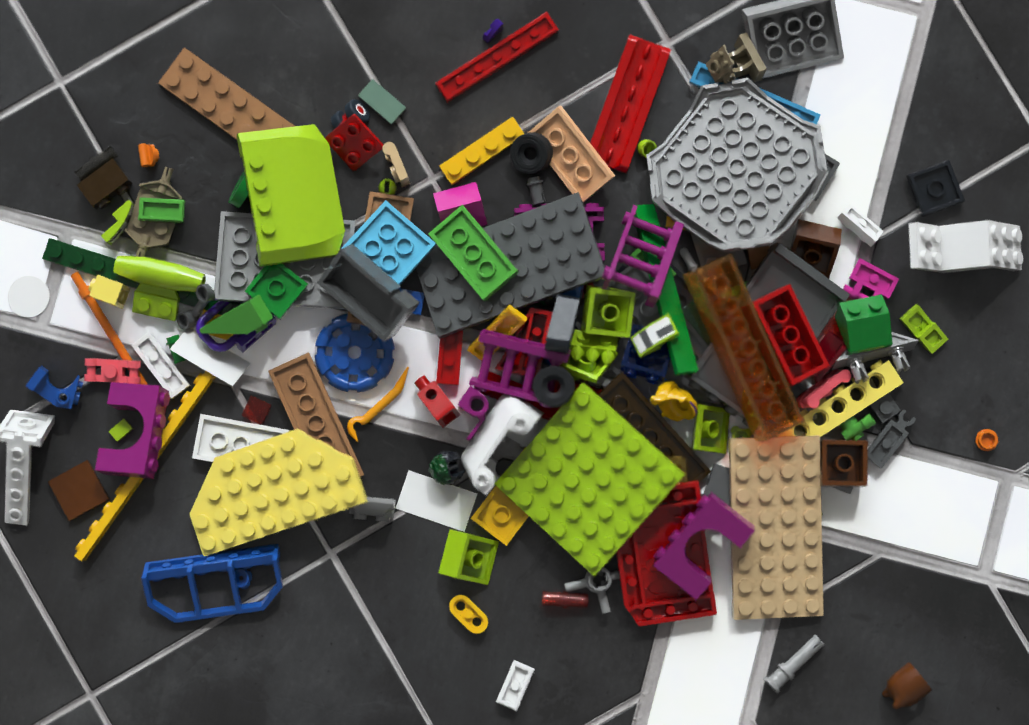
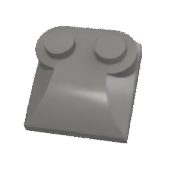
M367 497L368 502L349 509V514H353V519L367 520V515L376 516V521L389 522V517L394 518L396 500Z

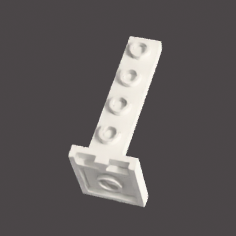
M10 410L0 425V441L7 442L5 523L26 526L29 523L31 447H41L55 424V415Z

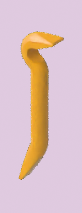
M408 366L390 392L362 417L355 416L348 421V433L357 442L359 441L356 430H354V424L357 422L361 423V425L369 423L402 392L409 370Z

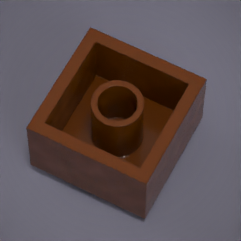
M821 440V487L863 488L868 486V441Z

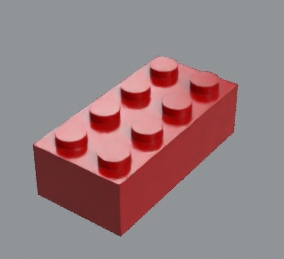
M790 284L782 286L742 306L781 388L792 386L830 366Z

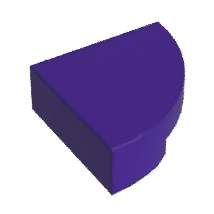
M498 18L491 23V28L483 34L482 39L487 44L503 29V23Z

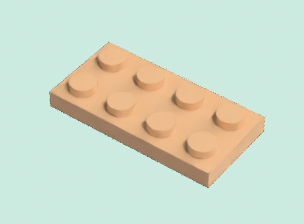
M558 106L528 132L540 133L550 141L553 149L550 166L572 194L580 193L583 203L615 177L614 173L562 106Z

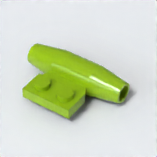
M117 256L114 263L115 274L140 283L134 291L132 312L165 320H177L180 303L177 291L196 292L197 287L206 282V275L180 264L138 256Z

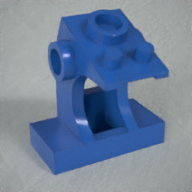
M43 366L38 368L26 384V387L38 393L54 406L72 409L73 404L78 405L81 392L77 391V387L82 388L83 382L79 381L80 376L78 375L69 387L58 389L50 383L48 378L49 370ZM61 393L66 394L67 400H61L59 395Z

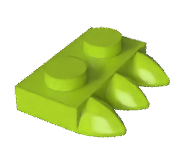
M574 329L571 342V356L577 361L586 353L587 360L593 363L601 355L603 363L609 365L616 357L619 337L588 334L582 330Z

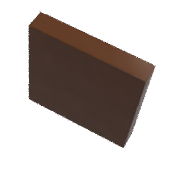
M89 460L48 481L69 521L110 499Z

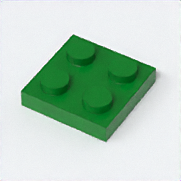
M277 264L264 266L244 292L251 298L260 295L270 313L281 320L309 285L285 265Z

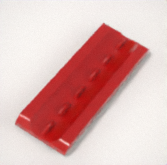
M629 35L590 142L609 168L627 174L671 52L669 48L633 35Z

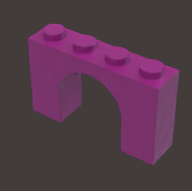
M111 382L107 404L119 410L139 411L144 420V430L138 442L130 448L123 450L99 448L95 466L96 471L104 475L154 479L155 472L158 469V453L162 447V430L166 424V407L170 401L168 390L159 385Z
M712 492L708 497L704 495L697 503L698 509L693 514L690 512L684 518L682 528L679 531L674 530L668 538L669 543L666 547L663 548L661 546L653 556L655 558L654 567L696 600L711 584V577L688 558L685 551L688 539L700 530L711 529L720 532L741 548L755 532L753 524Z

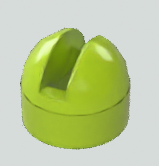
M642 140L637 146V151L641 156L647 158L646 155L656 149L657 145L652 140Z
M383 179L379 183L380 193L390 195L396 193L397 186L392 179ZM386 182H390L389 193L385 192Z

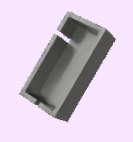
M353 244L340 249L330 263L331 266L325 270L317 282L384 342L398 333L420 303L405 289L400 291L401 286Z

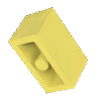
M97 274L96 279L93 278L89 285V296L123 309L131 288Z

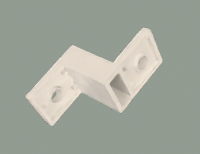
M990 220L943 226L919 222L909 223L911 269L940 273L987 268L1010 271L1022 270V232L1018 225Z

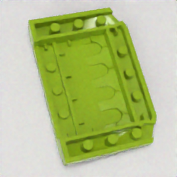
M316 125L238 133L236 137L249 194L257 239L256 249L259 266L335 257L340 250L345 227L330 145Z

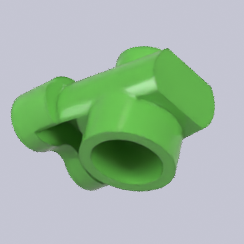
M868 413L859 421L855 416H852L839 426L843 430L841 434L845 440H858L864 436L862 431L868 430L876 422L872 415Z

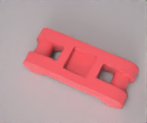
M85 358L87 374H84V381L140 384L138 368H141V361ZM96 366H101V374H96ZM126 368H129V376H125Z
M847 369L828 372L819 383L816 382L798 396L796 400L797 406L799 408H817L821 398L831 395L833 393L832 389L840 383H847L851 380V372Z

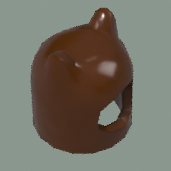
M908 662L888 679L887 687L882 692V696L885 698L890 697L894 701L892 707L897 710L901 707L909 708L928 695L932 689L913 665Z

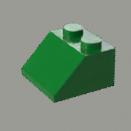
M882 295L839 303L835 320L849 355L892 346L890 313Z

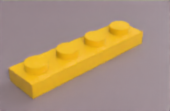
M511 117L442 163L439 167L450 184L453 185L510 147L515 139L523 135L524 132L514 117Z

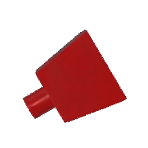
M425 375L415 381L414 384L420 390L417 393L418 397L442 428L460 416L458 410L435 381L430 383Z

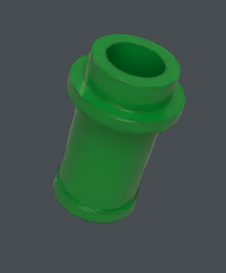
M179 334L166 338V346L168 345L171 348L180 338ZM171 351L174 364L187 360Z

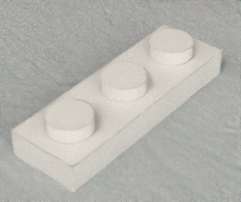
M148 332L131 345L162 387L169 391L171 399H174L191 386L151 332Z

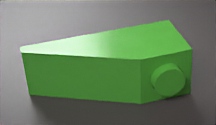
M257 295L200 328L199 331L201 334H248L253 330L259 333L268 327L267 322L273 316L261 296Z

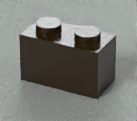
M111 159L77 184V186L95 209L99 207L103 209L112 202L111 199L117 194L120 196L127 192L132 182L114 159Z

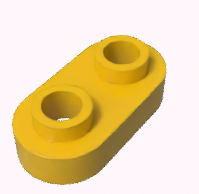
M457 595L452 598L449 604L451 613L470 632L475 634L482 633L488 626L486 614L465 595ZM463 602L465 609L458 610L456 607L457 603ZM476 617L481 619L479 626L473 624V619Z

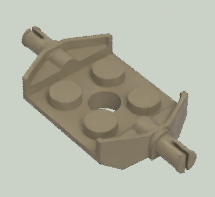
M164 167L162 178L158 181L139 184L140 190L127 229H124L138 244L136 253L138 257H145L146 251H149L151 248L169 245L176 223L139 221L138 215L140 198L184 200L171 186L170 179L174 171L172 168Z

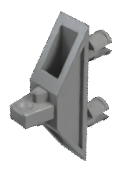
M892 332L893 344L891 347L849 355L846 349L837 359L832 370L850 367L855 383L859 384L861 379L864 383L869 380V376L863 362L891 356L897 373H900L902 369L906 372L911 366L904 352L913 350L919 340Z

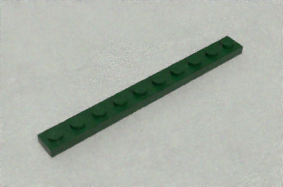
M52 238L48 239L42 257L43 260L96 277L98 274L134 289H137L140 283L114 273L115 258ZM177 291L180 303L195 307L199 301L196 292ZM209 301L203 310L208 311L218 301ZM230 302L218 314L223 315L243 303Z

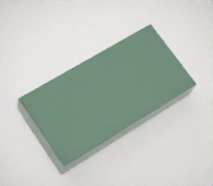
M374 79L358 95L359 98L391 125L406 110L403 104Z

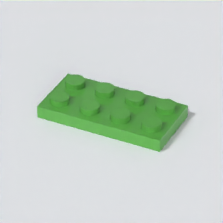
M463 204L428 233L483 301L489 299L519 273Z

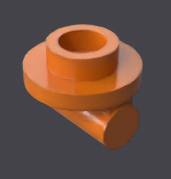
M143 143L138 145L141 167H153L159 160L158 149H155L153 144L147 145Z

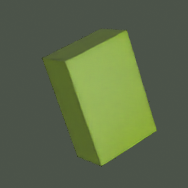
M122 419L108 432L119 442L134 428L126 419Z

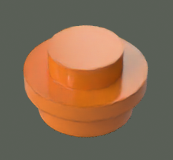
M983 429L977 433L975 443L980 450L991 451L998 444V436L991 429Z

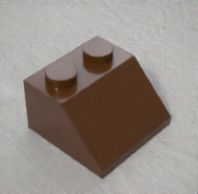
M798 219L790 251L824 276L830 278L841 244L842 229Z

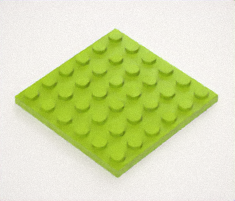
M582 383L574 392L572 398L556 412L496 481L495 485L593 576H596L686 474L588 385Z

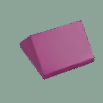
M476 182L433 193L441 222L463 204L481 227L488 225Z

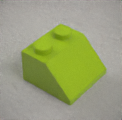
M586 285L581 330L588 334L630 338L636 293L607 287V290H605L601 286Z
M449 529L438 573L488 585L499 541Z

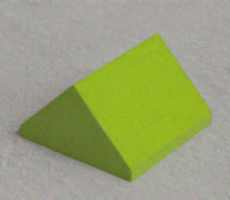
M698 404L697 416L694 418L691 449L693 451L726 454L730 414L724 408Z

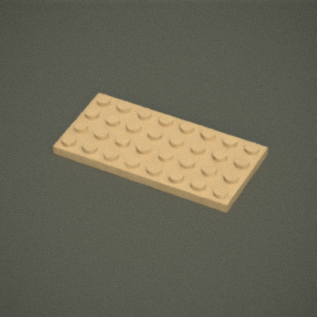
M820 436L729 438L730 507L753 524L755 532L741 548L731 542L733 619L824 616Z

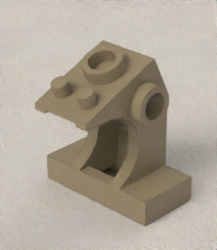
M747 32L738 36L734 45L735 51L728 53L726 46L722 45L718 51L710 56L711 59L706 63L715 83L724 82V84H727L746 74H749L755 83L762 80L767 70Z

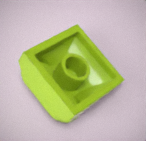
M570 353L568 362H563L560 367L566 369L572 375L574 381L583 379L597 383L612 363L605 365L601 355L595 362L590 363L587 360L586 353L581 359L575 361Z

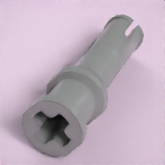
M814 634L788 661L779 663L777 665L778 669L769 677H765L764 681L778 694L780 688L788 680L794 679V673L823 647L824 643L820 642V638Z

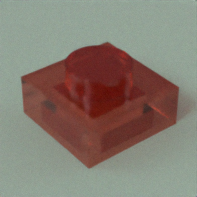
M250 396L241 416L263 425L272 405L254 396Z

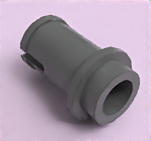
M540 176L527 179L528 183L526 186H529L532 205L546 203L542 186L544 181L541 180Z

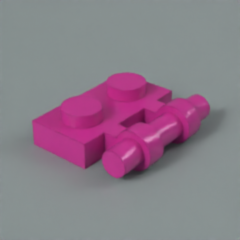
M859 258L848 278L856 282L853 288L845 284L843 289L850 294L848 298L851 300L869 297L860 292L862 286L873 291L872 296L882 295L884 298L889 299L899 278Z

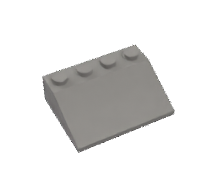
M778 0L742 9L745 31L767 68L763 78L844 58L835 0Z

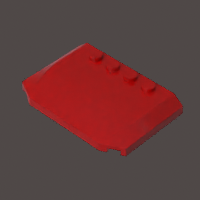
M698 480L678 483L616 552L624 606L638 626L717 615L712 579L711 584L696 600L654 567L655 558L653 556L661 546L665 548L669 543L668 538L674 530L679 531L684 525L682 523L684 518L690 512L693 514L698 509L697 503L701 499ZM700 530L688 539L685 551L688 558L711 577L705 530Z

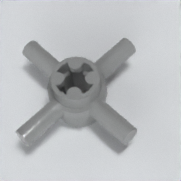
M603 567L598 572L599 576H604V580L600 583L601 586L593 583L592 578L594 576L589 571L586 572L584 579L564 583L566 592L587 587L590 591L597 593L601 611L604 614L611 612L606 591L613 580L620 579L619 570L609 572Z

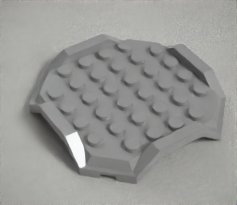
M749 78L732 80V83L718 85V83L702 85L690 110L663 144L646 155L653 203L673 221L684 224V229L707 245L724 253L773 245L793 227L814 200L828 175L821 126L801 119L768 97Z

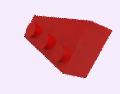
M531 307L526 315V322L516 331L515 337L545 344L553 312ZM505 351L496 365V371L503 372L507 351ZM519 351L516 354L512 370L513 375L525 377L529 360L528 353ZM545 357L538 359L534 379L538 372L543 369Z

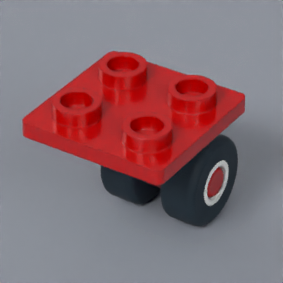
M353 99L345 105V114L342 110H339L331 117L334 130L325 139L341 159L355 171L382 150L384 144L365 125L370 119L367 107L361 101Z

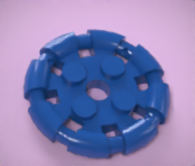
M348 313L333 318L332 322L327 327L324 326L320 331L315 343V347H317V354L314 355L315 363L321 376L324 375L329 380L328 383L334 388L344 392H349V390L357 391V393L365 392L378 386L377 383L389 375L394 364L393 338H390L384 342L379 337L373 340L369 336L372 331L365 325H360V331L352 330V323H347ZM339 328L343 334H340L336 339L332 334ZM356 346L361 349L359 358L352 359L349 357L348 352L351 347ZM326 347L332 348V356L325 355ZM377 350H384V358H377ZM335 365L341 370L336 375L331 370ZM373 366L377 372L370 376L367 371ZM350 375H358L357 382L349 381Z

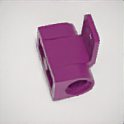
M471 386L457 403L458 407L480 420L466 440L469 442L484 422L489 410L487 398ZM480 400L484 403L481 411L472 410L471 405L474 401Z

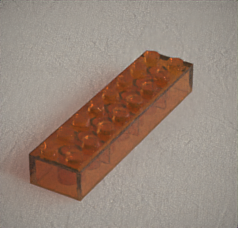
M732 254L717 258L683 274L755 441H767L804 422Z

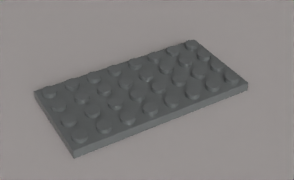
M579 192L483 228L519 271L516 276L486 301L482 300L438 245L416 267L434 327L440 339L495 319L509 304L519 310L600 280L605 269Z

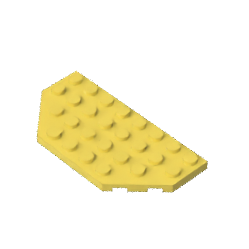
M295 429L215 457L190 512L203 556H208L368 502L354 458L333 449L334 447L318 439L312 438L300 429Z

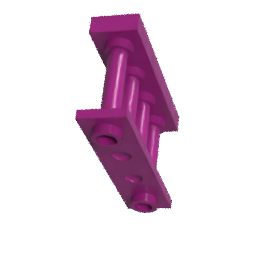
M633 205L631 212L626 211L621 224L625 225L612 263L610 267H605L601 279L605 280L602 289L607 290L610 281L613 280L644 292V295L648 296L645 305L653 308L659 298L684 224L676 221L672 229H664L634 217L638 206ZM632 225L663 237V240L667 241L666 246H661L660 248L629 236L630 226ZM624 243L656 255L657 259H660L659 265L655 264L653 266L622 254L621 251ZM617 262L651 274L650 277L654 278L653 283L646 284L615 272Z
M483 329L478 340L483 342L485 346L479 377H472L469 385L474 386V389L477 391L487 392L488 389L539 402L534 391H531L538 359H541V357L549 358L551 366L560 367L563 362H568L571 350H569L568 355L546 351L545 344ZM497 346L506 348L505 351H507L500 383L487 380L493 351ZM519 351L528 353L527 356L529 357L522 388L509 385L515 356ZM551 380L547 385L551 393H554L556 380ZM540 402V404H539L540 406H543V407H546V408H553V407L546 406V405L542 404L541 402Z

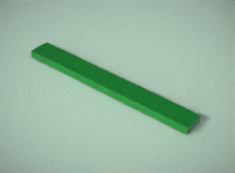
M654 204L636 205L638 207L634 217L660 227ZM636 227L640 240L660 248L661 246L665 247L663 237ZM642 250L646 263L653 266L655 264L659 265L660 259H657L656 255ZM669 266L656 305L660 318L669 313L679 333V336L666 342L675 376L695 374L698 372V367L672 269ZM649 274L650 282L653 283L654 278L650 277L651 274Z

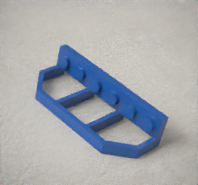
M279 544L217 552L208 556H203L202 554L145 562L141 579L147 605L174 623L263 611L283 587L279 564ZM256 565H273L277 581L274 587L262 601L242 604L234 569H248ZM228 571L235 605L201 609L194 574L204 575L208 572ZM187 575L195 611L176 613L153 598L149 581L156 582L171 577L183 578Z

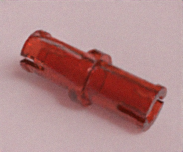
M543 591L542 606H562V609H567V607H588L587 593L577 594L563 591V593Z

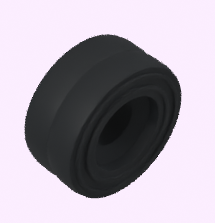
M536 132L526 133L517 137L510 149V158L513 165L519 171L527 174L537 173L547 168L553 156L550 141L542 134ZM528 147H533L536 150L537 155L535 159L528 158L526 154Z
M548 366L536 375L533 382V391L538 401L549 407H559L566 404L572 398L575 391V382L572 375L566 369L559 366ZM551 380H557L561 385L557 393H551L547 388Z

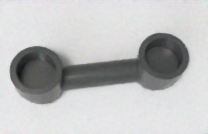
M208 283L197 287L196 296L199 301L192 310L178 313L177 323L181 329L185 330L195 327L201 312L208 302L215 300V293Z

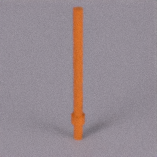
M79 272L73 273L71 278L79 289L78 294L82 300L87 302L121 359L133 360L95 298L89 296V285L85 284ZM138 369L140 384L148 385Z

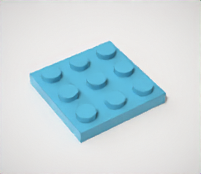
M385 200L342 248L353 244L394 281L401 285L435 248L436 243Z

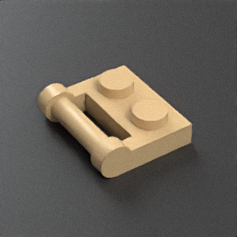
M386 142L382 149L386 160L393 164L390 170L395 183L400 182L402 187L409 185L408 175L395 144Z

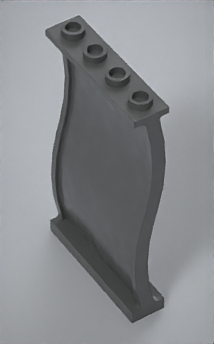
M774 243L770 246L768 254L746 283L720 329L698 360V372L687 374L684 377L690 381L688 383L689 386L697 391L703 390L706 392V397L715 404L719 402L725 406L724 410L734 417L736 415L740 416L743 419L742 423L751 429H754V427L762 429L764 427V422L775 409L789 386L781 388L742 306L782 286L790 284L816 338H818L838 309L839 303L845 302L850 295L781 243Z

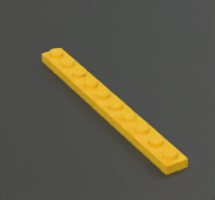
M207 371L204 374L199 373L193 382L195 386L192 391H187L181 398L180 402L182 405L178 410L174 409L167 418L169 423L162 430V447L159 450L158 458L216 377ZM130 477L126 484L122 483L115 491L116 498L112 503L109 501L102 510L104 515L99 521L95 520L88 530L90 532L86 540L82 539L76 546L75 550L77 553L74 556L80 561L87 560L144 478Z

